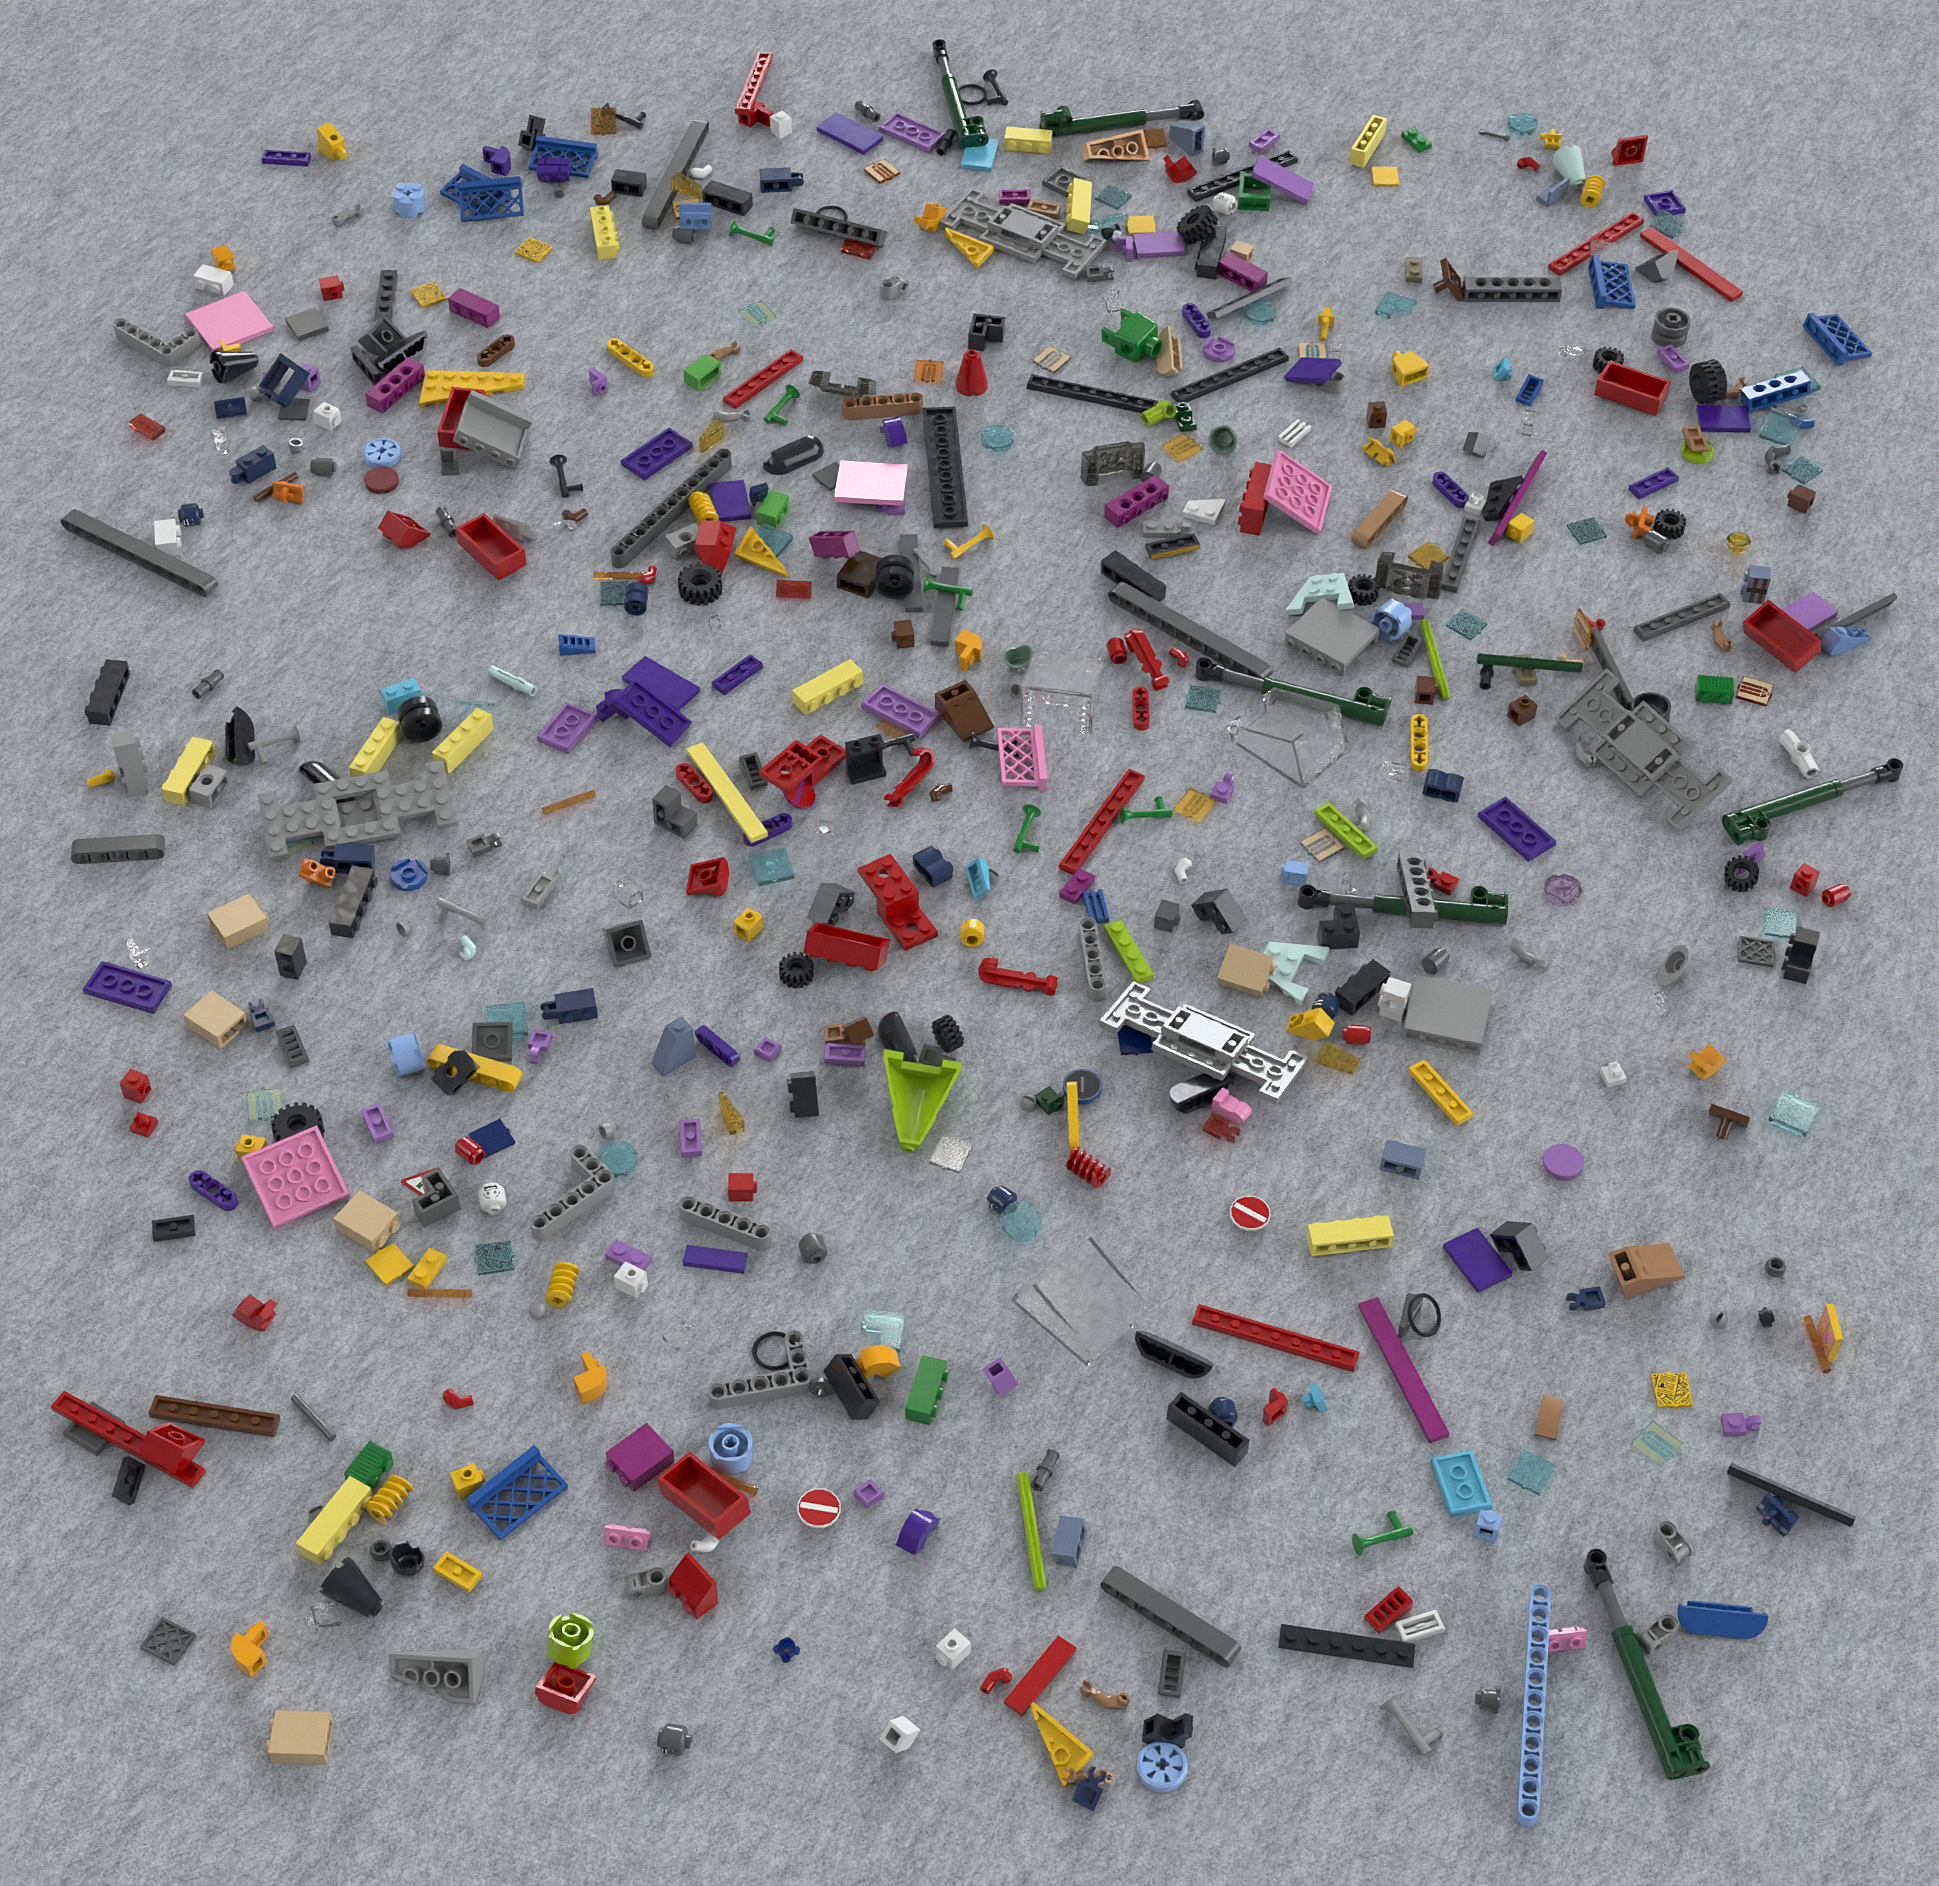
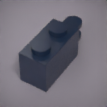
M790 167L759 169L761 193L792 192L793 186H802L804 184L803 173L791 172Z
M262 445L237 459V466L229 470V475L232 476L231 482L233 484H238L243 480L249 484L277 468L274 453L265 445Z
M336 843L335 849H324L321 851L322 857L319 861L323 866L334 867L335 873H349L352 866L374 869V845Z
M593 988L554 994L555 1001L544 1002L540 1005L543 1011L542 1018L544 1020L558 1018L559 1024L598 1018Z

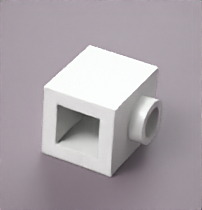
M783 111L770 116L771 132L779 139L791 134L792 118Z
M323 402L313 411L315 424L329 431H332L342 422L340 409L326 402Z
M626 1261L614 1276L615 1288L634 1298H637L641 1292L643 1293L648 1286L646 1271Z
M955 1628L936 1645L937 1661L942 1666H947L951 1670L971 1653V1642Z
M904 1716L889 1721L879 1739L895 1753L910 1748L920 1729Z

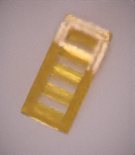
M679 172L671 178L672 190L699 199L702 198V185Z
M715 419L699 438L701 453L725 437V424Z
M1325 1041L1314 1062L1353 1075L1360 1059Z
M719 1092V1107L728 1134L733 1135L744 1132V1119L723 1092Z

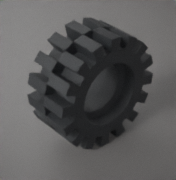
M1606 346L1603 349L1599 348L1594 355V370H1598L1600 374L1609 360L1623 365L1624 354L1620 350L1617 351L1615 347L1614 349H1611L1612 347L1610 346L1608 349Z
M1666 509V511L1661 510L1656 515L1653 529L1668 537L1669 540L1672 537L1675 540L1684 534L1687 519L1684 517V514L1680 515V511L1675 512V509H1672V511H1669V509Z
M1357 574V577L1353 576L1349 580L1348 587L1354 604L1358 602L1360 606L1361 603L1367 606V603L1371 605L1373 602H1376L1380 585L1375 577Z
M1738 855V859L1733 857L1732 861L1729 860L1727 865H1725V883L1727 882L1728 887L1732 886L1734 891L1738 889V892H1742V889L1745 892L1748 891V888L1753 889L1754 884H1757L1759 878L1758 864L1754 863L1752 858L1748 860V856L1742 858V855ZM1738 868H1744L1749 872V876L1746 879H1738L1735 877L1734 872Z
M793 952L792 956L788 953L787 958L785 956L782 957V961L780 960L779 962L780 980H782L784 985L787 983V987L793 985L795 989H797L798 985L800 988H803V984L809 985V982H812L814 977V963L809 958V955L803 956L802 952L797 955V952ZM797 967L803 969V971L799 973H793L789 971L790 969Z
M949 1015L933 1021L931 1025L932 1033L935 1034L934 1038L938 1041L937 1044L941 1045V1048L946 1053H950L964 1044V1037L961 1036L962 1031L959 1030V1025H956L957 1022Z

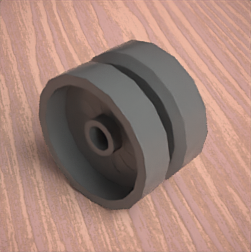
M1670 307L1659 310L1655 315L1651 333L1653 341L1662 347L1672 344L1674 348H1678L1684 345L1691 322L1689 315L1678 308Z

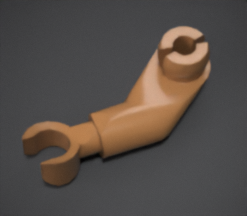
M734 341L730 347L718 349L710 353L709 356L720 361L722 357L729 355L731 352L739 354L741 348L739 346L737 349H734L737 346V341Z
M1746 376L1740 377L1739 383L1734 388H1727L1724 399L1739 396L1741 388L1748 386V383H1745Z
M1714 620L1711 625V629L1714 631V643L1723 651H1730L1733 647V641L1723 637L1721 631L1723 627L1722 620L1719 621L1718 626Z
M1084 1680L1082 1683L1089 1690L1083 1686L1080 1688L1082 1696H1092V1699L1105 1709H1123L1128 1706L1130 1701L1129 1695L1125 1692L1119 1695H1105L1100 1690L1097 1691L1089 1680Z
M1064 1767L1063 1769L1066 1772H1070L1068 1778H1063L1066 1782L1073 1783L1075 1781L1079 1784L1081 1779L1088 1780V1775L1085 1773H1076L1074 1769ZM1104 1768L1094 1771L1093 1775L1094 1777H1099L1102 1770L1107 1773L1105 1780L1099 1783V1786L1111 1783L1113 1779L1110 1777H1114L1113 1773Z

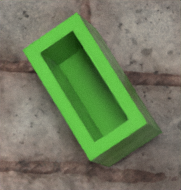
M705 354L683 370L684 383L700 391L721 376V362Z
M770 490L756 512L757 525L776 530L779 524L783 523L785 514L790 511L789 495Z

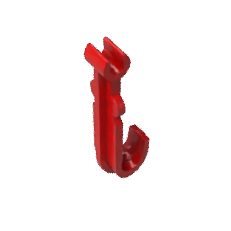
M1141 629L1129 630L1128 633L1124 634L1126 645L1130 653L1134 652L1139 662L1143 664L1142 671L1150 674L1153 689L1157 691L1168 687L1167 683H1170L1167 675L1162 674L1160 670L1162 662L1159 659H1155L1156 654Z
M920 747L915 748L910 753L911 756H920L919 762L906 775L902 783L895 786V791L892 794L884 796V800L890 801L887 807H901L904 796L915 789L914 785L918 784L933 767L935 758L930 749Z
M984 958L979 965L978 975L985 983L1016 989L1023 987V990L1026 992L1040 989L1048 996L1055 995L1058 977L1054 975H1049L1044 979L1036 977L1034 972H1027L1024 975L1021 971L997 968L999 959Z

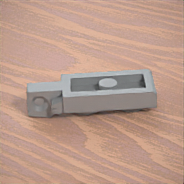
M496 514L493 516V521L511 538L527 541V537L537 539L538 532L530 530V526L526 523Z
M1143 521V537L1173 538L1182 534H1190L1191 530L1190 522Z
M552 864L547 872H540L521 897V903L538 910L559 880V867Z

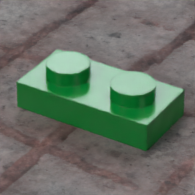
M1415 127L1402 131L1401 137L1418 153L1432 148V143Z

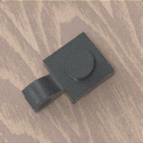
M1102 265L1086 267L1088 282L1103 281L1104 277L1107 280L1114 279V268L1112 266L1102 268Z
M498 832L487 837L483 833L466 840L474 858L490 852L491 847L497 848L502 846L501 837Z
M924 1043L918 1062L939 1067L943 1059L956 1061V1058L942 1055L944 1049Z

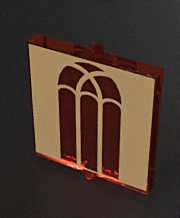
M1743 676L1741 684L1737 687L1736 698L1766 707L1769 698L1772 697L1771 692L1774 685Z

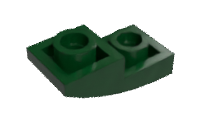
M1181 402L1176 404L1177 411L1174 417L1180 432L1197 430V424L1192 417L1193 410L1189 403Z

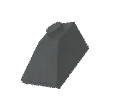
M1678 250L1657 255L1635 267V269L1651 282L1657 280L1663 282L1674 272Z
M383 314L357 341L368 353L381 356L406 339V337Z
M643 920L602 928L614 967L651 957Z

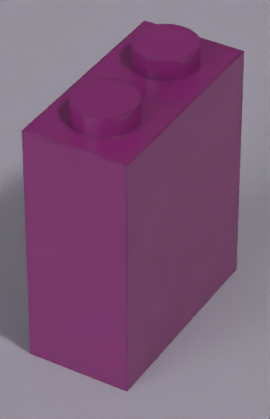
M647 1423L605 1452L607 1468L610 1472H615L623 1486L629 1487L633 1492L675 1462L673 1450Z

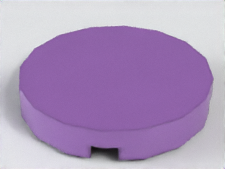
M1218 337V339L1210 338L1203 345V354L1210 361L1227 362L1235 355L1234 343L1224 337Z
M1556 1144L1546 1150L1543 1157V1166L1549 1175L1552 1174L1558 1180L1567 1181L1575 1179L1583 1170L1584 1158L1575 1147L1568 1144Z

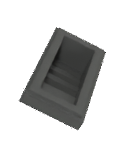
M1407 632L1391 661L1407 668L1422 647L1423 639Z
M757 752L739 756V765L749 788L768 785V782L759 775L750 776L759 774V771L762 769ZM757 779H761V780H762V781H759V782H754V783L752 782L753 780H757Z
M295 1025L276 1031L277 1039L290 1068L309 1062ZM302 1054L301 1056L291 1059V1057Z
M1408 1293L1406 1295L1398 1330L1400 1339L1403 1338L1411 1326L1408 1320V1305L1416 1294ZM1423 1297L1418 1298L1413 1304V1321L1421 1309Z
M1164 1649L1158 1695L1175 1698L1181 1697L1186 1652ZM1167 1660L1179 1661L1180 1665L1169 1664ZM1166 1668L1179 1670V1673L1166 1672ZM1165 1676L1178 1678V1681L1165 1680ZM1164 1685L1175 1686L1177 1690L1163 1689Z

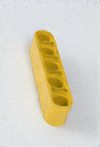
M436 1044L426 1063L435 1070L448 1061L447 1057L453 1051L459 1049ZM467 1052L480 1066L469 1079L470 1081L506 1092L515 1091L523 1076L519 1068ZM454 1066L452 1068V1075L456 1076L457 1069Z

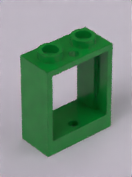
M1240 173L1238 209L1269 211L1271 186L1253 178L1252 174ZM1243 188L1266 189V195L1243 193Z

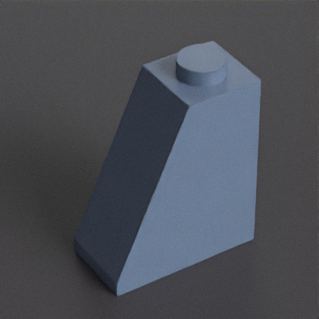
M1185 120L1170 125L1169 138L1192 157L1203 152L1205 125Z
M682 1016L665 1026L652 1059V1065L662 1076L696 1058L693 1028Z

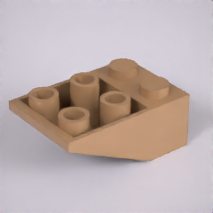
M1670 1243L1627 1246L1608 1253L1611 1266L1625 1299L1685 1278Z

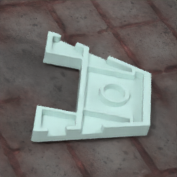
M1344 573L1309 577L1286 608L1287 615L1303 614L1306 603L1317 602L1321 597L1326 600L1338 599L1337 606L1339 610L1354 608Z
M1269 941L1263 954L1274 957L1277 967L1274 975H1270L1268 982L1272 986L1276 985L1283 990L1284 995L1287 997L1291 996L1296 1000L1297 1004L1302 1006L1309 989L1292 983V980L1304 958L1323 965L1329 953V948Z

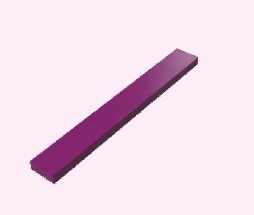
M1544 450L1540 451L1532 462L1523 483L1518 487L1516 495L1513 496L1508 508L1490 537L1488 544L1494 546L1501 537L1547 455V452Z
M1376 1297L1360 1302L1358 1308L1428 1442L1432 1443L1448 1438L1450 1433L1379 1298Z

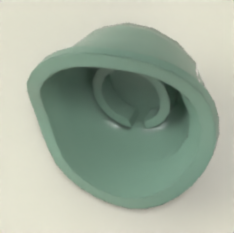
M1218 426L1209 435V445L1218 454H1230L1236 448L1237 435L1229 426Z
M1030 645L1009 648L1003 653L1004 662L1014 672L1026 671L1032 665L1033 649Z

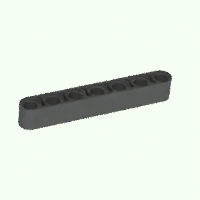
M1113 1566L1100 1583L1101 1588L1107 1594L1223 1667H1229L1241 1651V1646L1236 1640L1118 1566Z

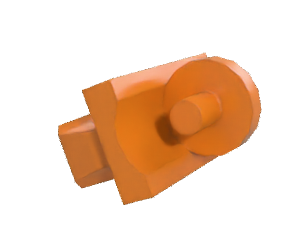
M274 481L272 483L273 499H279L284 503L290 501L302 504L304 502V485H295L284 481Z
M1643 506L1641 514L1638 515L1636 512L1628 513L1625 517L1626 524L1633 527L1631 538L1636 539L1638 535L1644 537L1651 530L1650 526L1655 516L1648 514V508Z
M304 858L301 861L298 877L307 880L309 884L316 883L329 889L332 885L335 869Z

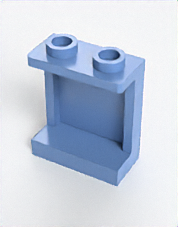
M680 203V229H712L711 203Z

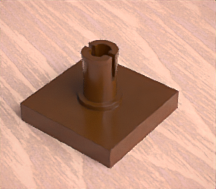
M1446 258L1440 260L1443 279L1433 284L1436 293H1439L1449 288L1458 302L1463 300L1464 293L1460 276Z
M1711 1103L1709 1114L1721 1119L1716 1137L1727 1140L1733 1124L1748 1127L1750 1117Z

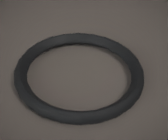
M966 84L959 87V91L967 87H975L984 92V97L981 100L975 102L962 100L963 104L977 105L987 98V91L982 86Z
M825 206L816 212L819 214L826 209H837L844 214L845 221L848 218L846 211L838 206Z
M1427 1293L1415 1295L1408 1305V1320L1412 1329L1422 1337L1433 1336L1441 1324L1439 1305ZM1421 1297L1429 1299L1437 1312V1323L1435 1328L1429 1333H1423L1417 1329L1412 1319L1413 1304Z
M772 1331L757 1338L752 1348V1354L758 1365L768 1370H780L788 1366V1361L778 1366H770L763 1363L757 1356V1346L764 1338L769 1336L785 1338V1333Z

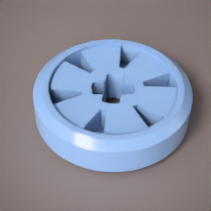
M380 438L369 442L364 447L363 456L365 462L373 468L381 466L391 467L400 460L401 450L399 444L394 440Z
M1152 1742L1145 1746L1138 1756V1777L1147 1788L1153 1791H1173L1181 1786L1187 1776V1758L1184 1752L1175 1744ZM1160 1763H1165V1766H1167L1165 1770H1159L1160 1767L1158 1766Z

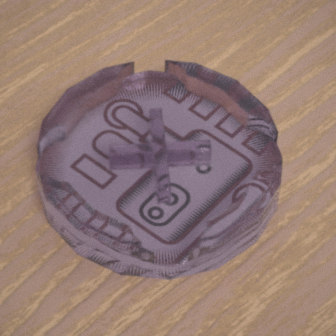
M1557 874L1546 880L1544 895L1551 903L1558 906H1571L1579 901L1582 894L1581 884L1573 876L1567 874L1556 876Z

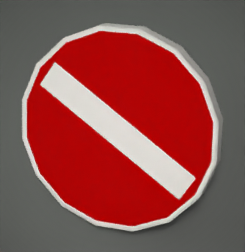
M1255 1196L1240 1197L1232 1203L1230 1208V1218L1233 1223L1246 1231L1262 1229L1268 1224L1271 1216L1267 1203Z
M823 1488L812 1489L801 1496L797 1504V1513L800 1520L807 1526L825 1528L832 1525L838 1519L841 1513V1504L833 1492Z

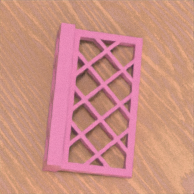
M1034 724V729L997 728L1002 786H1036L1038 791H1045L1047 772L1042 725ZM1002 734H1008L1011 738L1006 740L1002 737ZM1030 735V738L1025 741L1020 736ZM1017 740L1021 745L1016 747L1012 742ZM1007 746L1013 750L1009 754L1003 750ZM1026 747L1029 750H1031V752L1026 754L1022 751V749ZM1017 753L1023 758L1018 761L1013 756ZM1010 760L1014 765L1009 767L1005 762ZM1027 760L1033 765L1028 768L1022 763ZM1017 767H1019L1022 770H1024V772L1019 774L1014 770ZM1010 773L1016 778L1006 779V776ZM1029 774L1034 780H1027L1024 776Z

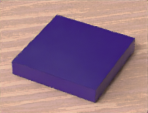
M1674 190L1644 195V201L1656 218L1661 216L1659 214L1666 217L1665 215L1683 214L1686 211Z

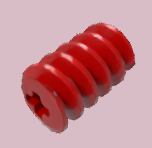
M1079 1146L1075 1147L1067 1159V1170L1072 1171L1075 1175H1079L1080 1179H1085V1182L1091 1184L1093 1188L1103 1185L1111 1174V1168L1104 1171L1106 1167L1104 1163L1098 1167V1159L1092 1162V1155L1086 1157L1087 1152L1085 1150L1079 1154L1081 1148Z

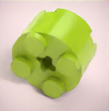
M570 1613L569 1616L562 1617L563 1614L556 1616L549 1624L546 1647L547 1656L559 1664L566 1665L568 1668H577L579 1664L585 1662L591 1655L594 1629L590 1620L583 1615Z

